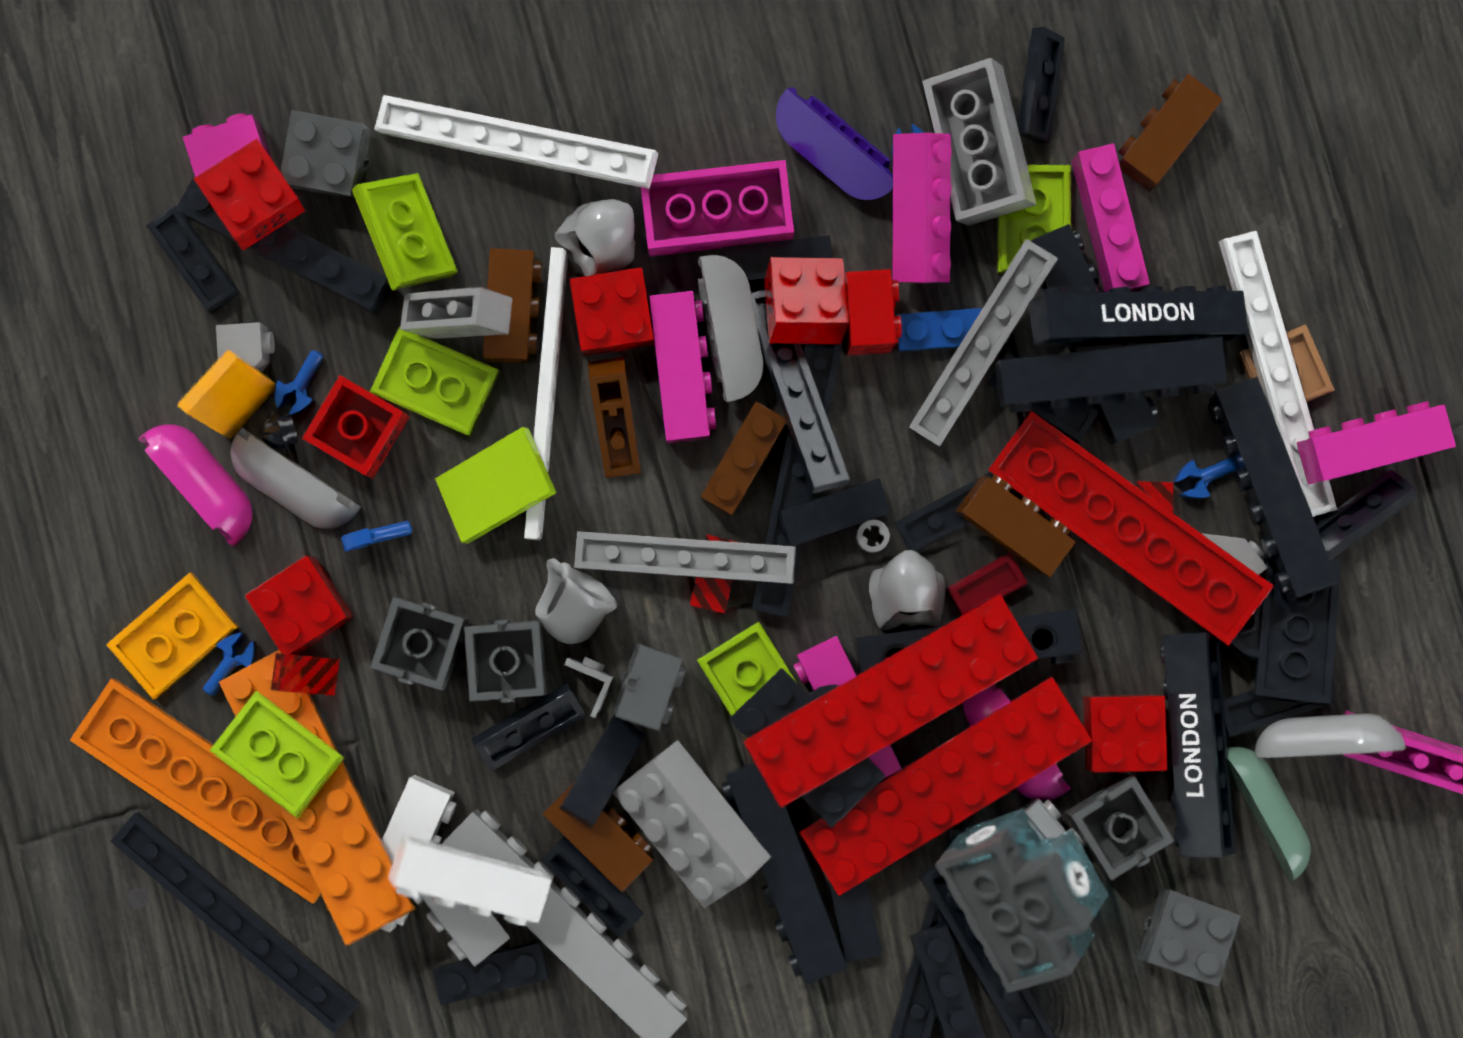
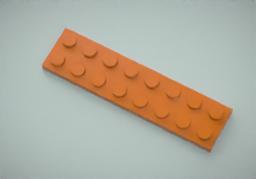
M279 650L219 681L235 717L254 692L258 691L338 752L311 695L307 694L309 691L306 685L299 693L290 692L302 679L300 673L298 672L279 691L281 679L295 665L293 659H291L283 667L284 657ZM343 761L299 818L293 816L278 804L345 945L353 944L416 909L411 898L397 893V887L393 886L388 879L393 862Z
M116 678L111 679L70 741L312 904L316 903L321 893L277 802L209 750L214 745Z

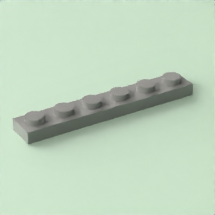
M1028 239L1025 240L909 428L936 445H942L1025 313L1029 302L1033 300L1057 262V257Z
M577 531L574 568L794 584L796 547Z

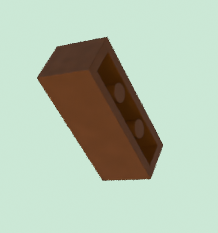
M1189 73L1181 83L1176 79L1172 81L1161 95L1166 102L1158 111L1152 107L1139 124L1145 128L1137 139L1131 135L1117 152L1123 156L1119 161L1121 171L1149 192L1160 182L1223 100Z
M490 248L487 290L512 297L508 334L484 336L483 357L487 362L530 364L531 355H537L538 333H532L533 319H539L540 297H534L535 283H541L543 266L542 261H537L534 250Z
M755 401L701 494V500L733 517L787 423L786 419Z
M996 475L992 479L988 476H980L955 512L1038 574L1051 577L1076 542L1067 535L1070 530L1054 518L1049 522L1038 513L1041 508L1030 499L1023 496L1019 500L1011 494L1012 486Z
M573 782L543 815L623 892L653 861L654 855L650 851L654 847L639 832L633 836L624 827L627 820L614 807H611L609 810L604 807L591 828L560 810L559 808L574 784Z

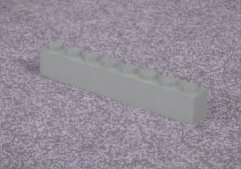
M478 809L474 810L442 843L444 846L545 872L551 879L554 877L553 873L540 861L534 864L524 854L528 851L527 848L514 836L508 839L498 829L501 823L487 810L483 813ZM551 881L539 923L527 920L525 926L641 1038H670L687 1020L688 1012L684 1010L687 1006L686 1002L673 990L667 993L658 984L660 981L659 976L648 965L644 964L640 967L631 958L634 954L633 951L621 939L618 938L614 942L604 932L607 926L599 917L592 912L587 916L578 907L581 901L567 887L561 890Z

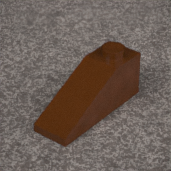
M620 357L588 362L589 383L605 478L641 473L625 358Z

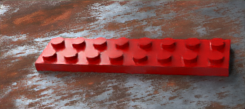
M1032 411L988 469L1228 646L1274 587Z
M1001 594L749 737L743 741V744L781 808L1038 659Z
M1051 676L903 767L902 770L879 782L832 828L821 818L801 830L800 834L838 896L1092 742V739Z

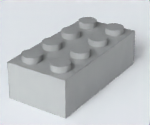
M988 58L923 80L934 132L951 134L952 191L950 198L956 221L970 226L1037 205L1003 66L994 59Z
M678 740L636 771L612 792L704 909L747 881L771 858Z

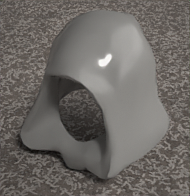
M615 199L592 201L583 204L568 216L555 232V240L572 252L574 262L581 267L585 276L620 271L628 266L635 256L634 247L636 242L634 240L635 223L633 209L628 203ZM579 240L589 250L593 258L586 256L582 252Z
M906 550L892 558L884 567L875 569L872 572L869 580V594L872 601V612L880 630L887 631L902 624L909 627L920 625L938 626L940 624L945 600V581L943 575L937 572L927 559L913 550ZM899 611H901V612H918V613L913 614V615H906V614L900 613Z
M555 558L548 559L546 565L548 582L536 606L535 614L546 631L558 641L566 644L586 641L597 630L605 615L617 608V601L609 590L592 576L571 568L568 563H560Z

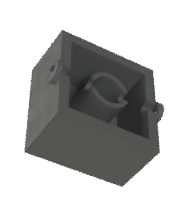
M291 110L280 172L291 188L356 200L352 189L357 184H362L364 172L369 170L370 159L367 158L372 130L364 123Z
M393 597L370 668L399 677L398 681L413 685V682L435 689L445 690L448 688L465 635L464 627H467L469 619L438 610L437 606L424 602L423 604H418L406 599Z
M509 620L494 621V625L464 627L470 701L500 699V703L513 702L516 697L548 694L543 625L540 621L510 623Z
M636 642L627 670L620 677L622 685L613 708L614 715L658 731L661 723L667 725L674 707V703L669 700L673 687L680 688L686 668L681 666L683 659Z
M1125 774L1064 812L1077 834L1085 842V847L1102 874L1110 880H1113L1135 865L1141 867L1151 860L1149 858L1151 855L1174 842L1173 837L1136 778Z
M1159 889L1152 914L1146 917L1143 925V930H1146L1137 959L1199 982L1219 987L1241 915L1172 890Z

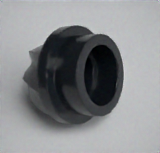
M279 413L274 414L273 417H270L263 423L261 438L271 448L285 450L289 448V444L298 442L295 426L290 414L280 416Z

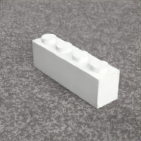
M417 775L409 778L382 839L392 862L394 861L402 834L440 844L442 837L437 836V832L441 823L448 824L454 813L457 803L452 802V798L455 792ZM409 913L381 929L391 932L397 924L403 926Z
M403 834L388 877L393 886L397 887L396 892L413 898H418L419 893L433 896V902L447 907H454L455 902L469 905V911L482 916H490L491 911L504 914V920L523 926L526 925L527 920L539 923L552 881L545 872Z

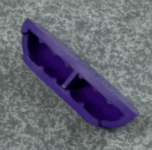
M786 88L777 104L776 122L780 134L791 147L852 197L862 200H874L883 197L893 189V174L887 168L891 161L880 150L816 97L811 95L806 100L797 94L795 88Z

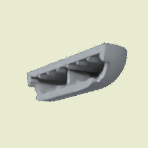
M718 255L703 256L698 260L703 276L702 279H698L699 293L717 383L722 382L724 390L723 399L729 402L747 396L758 385L763 373L762 351L750 286L744 271L729 258Z
M240 427L234 436L231 445V461L237 474L246 483L306 523L322 529L337 528L348 523L361 508L360 505L274 448H271L244 428Z
M1348 714L1287 718L1276 721L1269 725L1259 736L1255 747L1256 758L1353 754L1396 751L1406 748L1402 735L1399 732L1397 733L1395 728L1381 718V716L1375 714Z

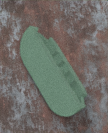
M1227 747L1229 772L1286 876L1290 881L1297 879L1306 869L1311 855L1310 840L1302 823L1267 761L1264 758H1256L1255 752L1250 749Z

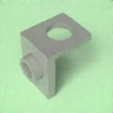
M585 657L582 663L575 659L567 658L564 665L605 682L590 715L593 718H597L615 677L602 672L605 665Z

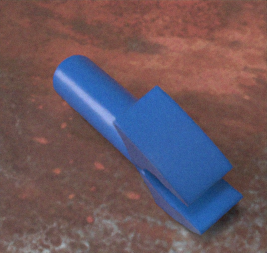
M316 350L310 351L293 382L284 384L279 380L277 381L275 402L278 409H282L286 398L291 394H295L297 398L296 404L289 412L291 416L304 412L315 403V400L308 397L306 388L324 358L320 352Z
M1230 457L1205 469H1200L1196 467L1194 460H1191L1180 469L1173 483L1186 477L1198 478L1199 481L1195 483L1193 489L1183 492L1179 496L1189 499H1203L1210 496L1206 489L1209 482L1236 471V465L1233 458Z
M403 521L370 530L366 528L343 535L341 539L344 551L361 549L374 543L410 535L412 533V526L409 521Z
M245 633L233 634L216 645L223 650L224 659L203 687L207 695L215 696L221 688L219 681L229 677L236 666L244 665L247 667L255 663L256 641H251L242 655L236 656L235 646Z

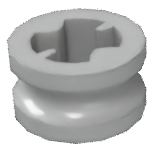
M873 519L864 522L856 534V540L860 548L870 553L879 552L884 549L890 538L887 526L881 521ZM871 526L879 528L878 534L883 536L880 545L878 542H875V547L867 545L868 538L863 536L865 528L868 531L871 530Z

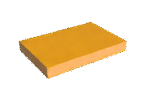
M229 349L182 398L178 406L189 416L226 438L231 439L275 391L276 383Z
M188 573L106 645L149 696L156 700L216 649V645L221 640L231 636L240 627L193 573Z

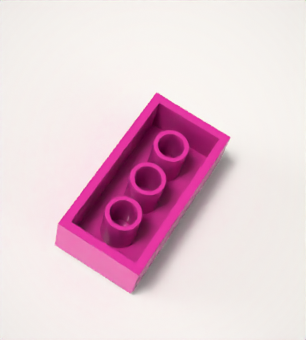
M786 160L657 174L652 177L650 189L641 187L649 257L722 249V247L791 240L794 236Z

